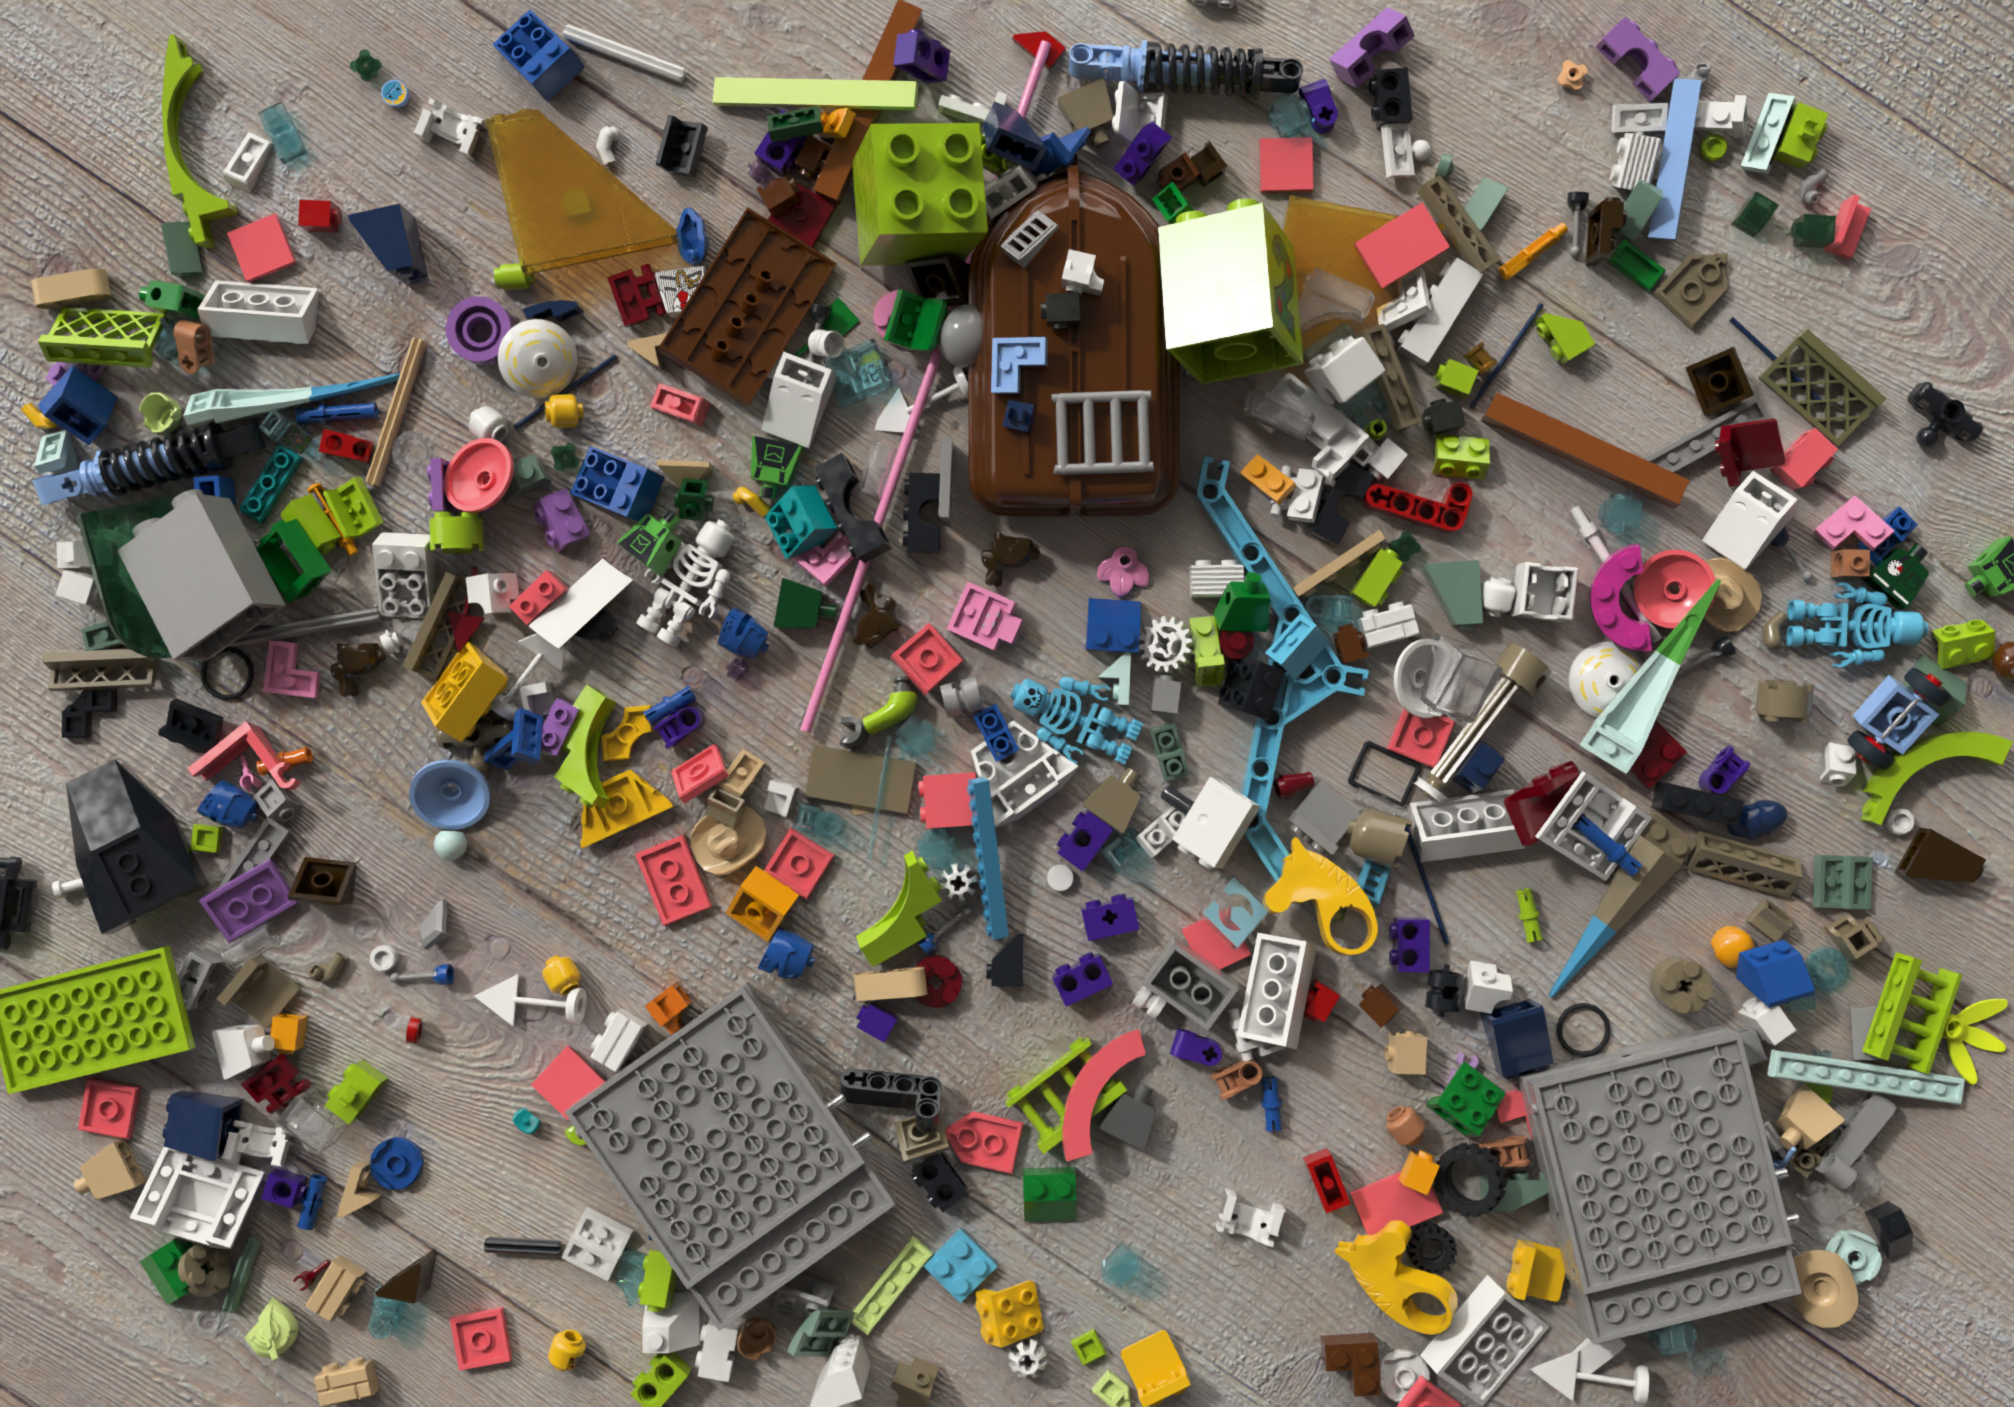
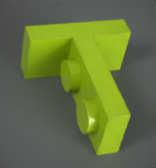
M1214 616L1189 618L1190 630L1193 631L1191 639L1196 641V644L1192 645L1195 652L1196 688L1222 685L1225 662L1224 656L1221 655L1216 620Z

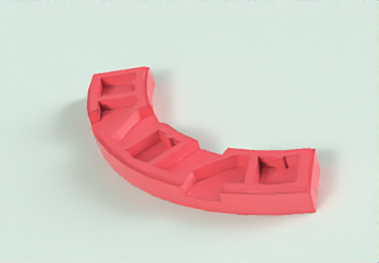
M1139 1029L1124 1033L1107 1043L1088 1060L1076 1077L1065 1104L1062 1126L1063 1149L1066 1161L1093 1154L1090 1143V1122L1095 1102L1105 1083L1117 1070L1128 1062L1146 1055Z

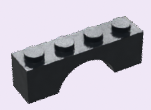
M840 453L814 467L818 474L815 480L822 491L825 490L829 497L826 499V503L833 514L836 513L840 520L836 522L843 536L847 535L850 541L847 547L853 558H858L866 563L892 549L880 524L875 520H858L851 511V494L860 481L850 460L843 453Z

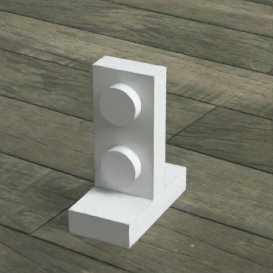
M998 91L995 101L1007 106L1008 94ZM949 94L948 97L941 95L938 104L940 113L970 123H980V126L983 127V123L990 111L987 106L980 103H973V105L965 103L961 97Z
M1735 95L1734 102L1699 101L1694 130L1733 132L1734 139H1745L1749 114L1747 95Z

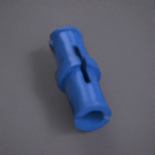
M686 686V688L669 698L668 696L663 697L662 702L643 711V714L647 721H649V724L653 726L670 714L674 715L677 713V710L697 699L691 688Z
M1268 1076L1262 1077L1264 1100L1261 1103L1262 1108H1265V1130L1273 1132L1272 1121L1274 1120L1275 1131H1281L1280 1107H1282V1100L1279 1099L1278 1077L1271 1076L1272 1087H1269Z
M312 1174L310 1176L306 1197H303L301 1202L303 1208L297 1224L298 1228L303 1230L314 1229L318 1210L323 1205L322 1195L327 1177L319 1174Z

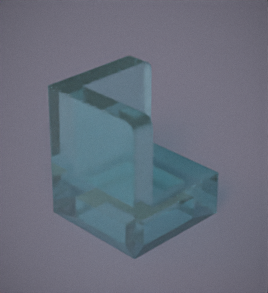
M163 316L159 321L164 328L156 343L158 346L154 349L160 357L172 361L178 356L173 332L176 324L174 321Z

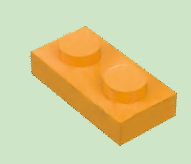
M848 108L824 109L820 113L824 131L816 134L821 138H845L856 113Z
M1256 454L1240 472L1245 480L1278 505L1297 487L1293 480L1259 454Z

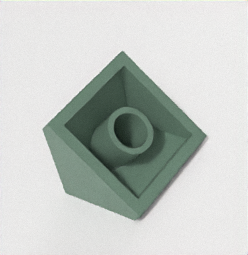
M1920 655L1913 667L1926 675L1929 673L1933 674L1943 682L1941 686L1952 695V699L1944 707L1927 701L1940 714L1932 722L1933 725L1939 727L1965 705L1967 682L1948 670L1942 669L1940 665L1926 656ZM1904 680L1902 684L1916 693L1913 687Z

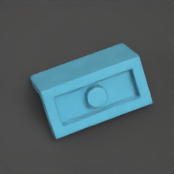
M1299 614L1265 653L1270 659L1283 667L1293 679H1297L1329 643V639L1316 624Z

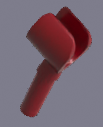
M327 1259L315 1269L302 1272L295 1277L293 1282L301 1278L305 1281V1286L300 1291L307 1289L314 1283V1278L331 1264L330 1261Z

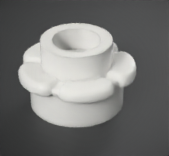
M386 630V633L380 636L386 652L389 655L394 652L400 653L399 647L403 646L399 635L397 632L391 633L389 630Z

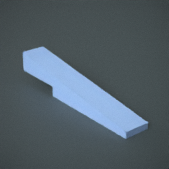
M1674 79L1656 186L1663 190V197L1652 213L1648 234L1649 239L1677 240L1702 80Z

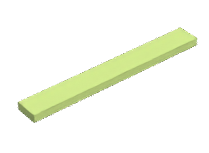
M715 77L712 103L715 106L809 108L819 106V108L916 110L918 83L917 81Z

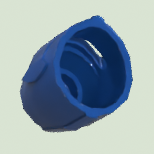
M732 608L726 617L717 645L733 654L754 659L760 652L765 654L769 647V644L765 643L769 632L752 616L737 608Z
M222 780L206 795L197 812L219 825L243 829L249 821L255 822L259 813L255 811L258 809L259 804L243 789L226 780Z
M779 928L762 957L758 969L768 973L778 969L777 976L798 979V977H802L807 967H813L816 959L811 957L814 945L796 933Z

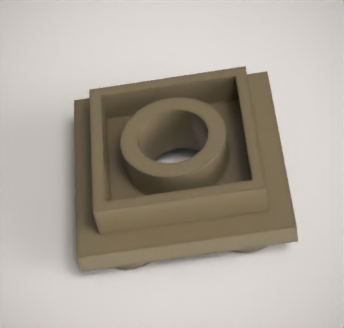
M941 1112L937 1129L931 1133H926L922 1137H915L920 1132L915 1126V1116L895 1122L904 1164L950 1150Z

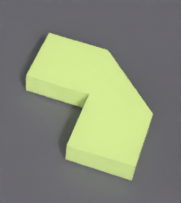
M1108 1369L1092 1388V1392L1110 1407H1131L1129 1385Z

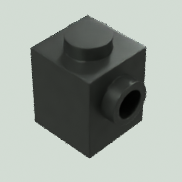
M1079 293L1046 294V302L1041 303V319H1047V327H1053L1055 331L1068 330L1069 326L1080 325Z
M1444 398L1430 402L1431 406L1424 410L1425 415H1422L1423 427L1429 431L1430 436L1460 429L1466 425L1460 400L1446 402Z

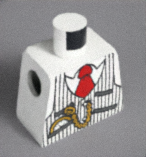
M704 266L655 272V278L666 312L671 318H677L707 272Z

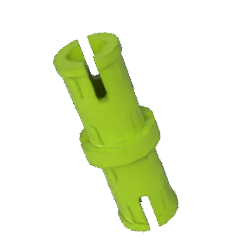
M1523 888L1524 891L1521 889L1515 890L1521 912L1518 916L1523 921L1526 942H1535L1534 938L1537 941L1543 940L1538 921L1540 913L1535 907L1532 888Z

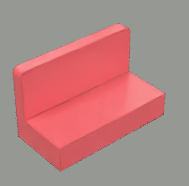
M1854 194L1842 202L1825 246V251L1845 259L1853 257L1871 208L1858 204L1860 196Z

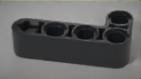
M847 1069L840 1076V1094L844 1095L847 1103L916 1110L915 1126L920 1132L931 1133L937 1129L941 1107L942 1083L936 1077L862 1069Z

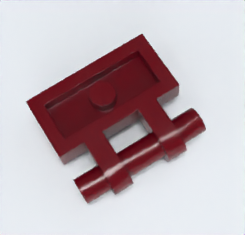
M650 264L640 267L643 275L637 278L632 268L607 277L626 328L650 320L648 309L655 308L657 316L667 314L657 285L655 272L652 271ZM647 286L651 296L645 300L640 290V287Z
M283 1053L241 1083L242 1087L257 1103L264 1099L270 1103L266 1106L269 1114L284 1110L288 1107L290 1101L299 1099L311 1087L308 1079H303L300 1082H296L293 1079L299 1071ZM283 1087L286 1092L279 1094L276 1090Z

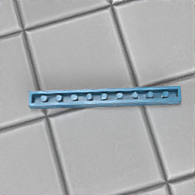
M980 777L968 780L967 792L970 795L969 808L973 816L971 817V823L975 831L973 833V839L977 847L975 854L979 862L977 870L981 877L979 885L983 892L981 900L985 907V911H983V916L987 923L985 931L989 937L997 940L1009 937L990 785L988 779Z

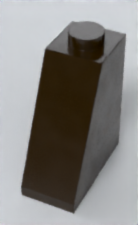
M1919 828L1894 873L1898 876L1974 883L1982 875L1986 859L1932 829Z

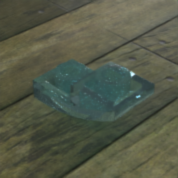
M282 102L258 112L265 132L271 138L277 155L283 164L307 154L301 137Z

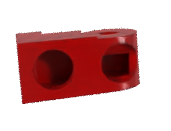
M324 429L318 452L369 463L374 442Z

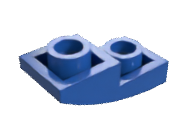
M1900 506L1896 507L1882 519L1894 530L1892 536L1874 551L1868 548L1862 541L1857 544L1860 550H1870V560L1874 564L1880 562L1896 544L1903 542L1918 525Z
M997 704L973 715L996 762L1020 750Z

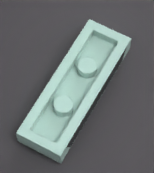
M1768 93L1741 164L1743 170L1769 174L1796 104L1795 96Z

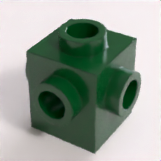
M683 478L679 492H676L675 508H679V519L705 522L708 511L712 512L714 505V496H710L709 481Z

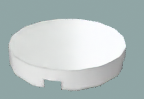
M1409 1349L1394 1350L1388 1353L1379 1364L1381 1390L1386 1396L1397 1403H1400L1420 1375L1430 1381V1371L1425 1360L1418 1353Z

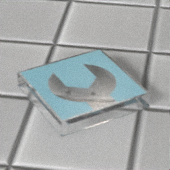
M1232 875L1198 914L1234 950H1238L1269 912Z

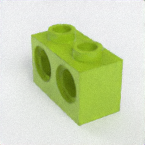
M675 1352L657 1353L649 1363L652 1366L646 1374L641 1371L632 1382L635 1387L630 1395L643 1407H662L688 1377L692 1367ZM662 1366H671L674 1370V1373H665L662 1369ZM645 1386H654L657 1393L651 1394L647 1392Z

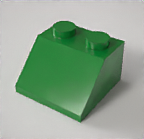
M1075 1167L1023 1168L1024 1221L1076 1220Z
M181 1238L173 1239L140 1261L167 1305L190 1292L188 1289L191 1288L187 1285L186 1281L182 1283L180 1280L178 1263L182 1255L194 1245L191 1241ZM205 1265L201 1266V1269L205 1270L207 1275L209 1273L208 1268Z

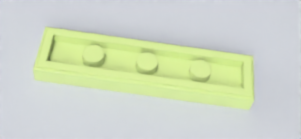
M912 1236L853 1310L855 1314L851 1323L868 1336L933 1255V1251Z

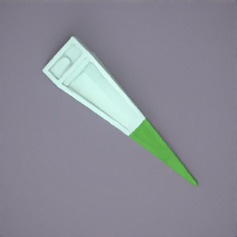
M1721 579L1716 580L1597 717L1580 743L1581 747L1627 774L1642 752L1668 691L1713 600Z

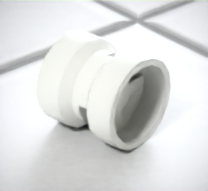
M819 329L810 334L808 347L814 355L838 357L843 352L844 339L837 331Z
M1143 985L1132 1004L1137 1008L1146 1009L1147 1015L1155 1019L1165 1006L1166 1001Z

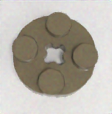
M196 1244L188 1249L180 1258L178 1263L179 1278L182 1283L186 1281L187 1285L191 1287L188 1290L192 1294L199 1297H210L229 1284L231 1277L230 1254L226 1249ZM205 1265L208 1268L209 1273L207 1275L205 1270L201 1269V1266Z

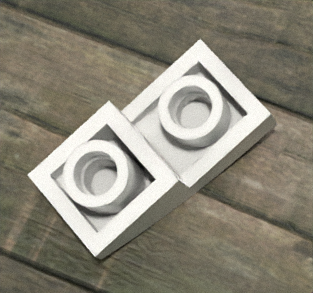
M1171 806L1140 832L1135 839L1152 858L1172 841L1186 815Z

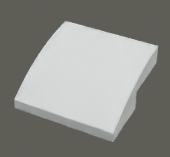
M587 1207L568 1242L562 1259L608 1281L634 1230Z

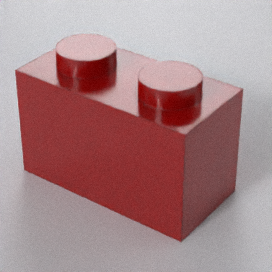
M1327 1148L1302 1157L1325 1213L1351 1204L1333 1157Z

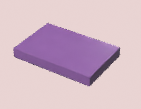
M271 858L199 900L228 943L299 903V901L288 900L287 896L291 887Z

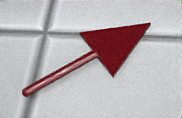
M473 566L471 576H476L477 567ZM468 594L463 614L447 611L458 653L485 619L468 615L471 604L468 603Z

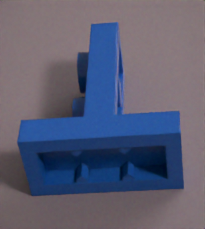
M519 708L514 715L513 730L485 753L484 762L505 770L511 768L519 760L535 765L540 761L543 716Z

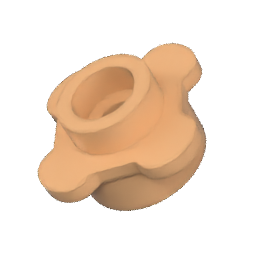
M1566 60L1562 64L1563 70L1558 76L1557 81L1566 88L1579 90L1583 86L1582 79L1587 73V67L1585 65L1579 66L1573 64L1571 60Z

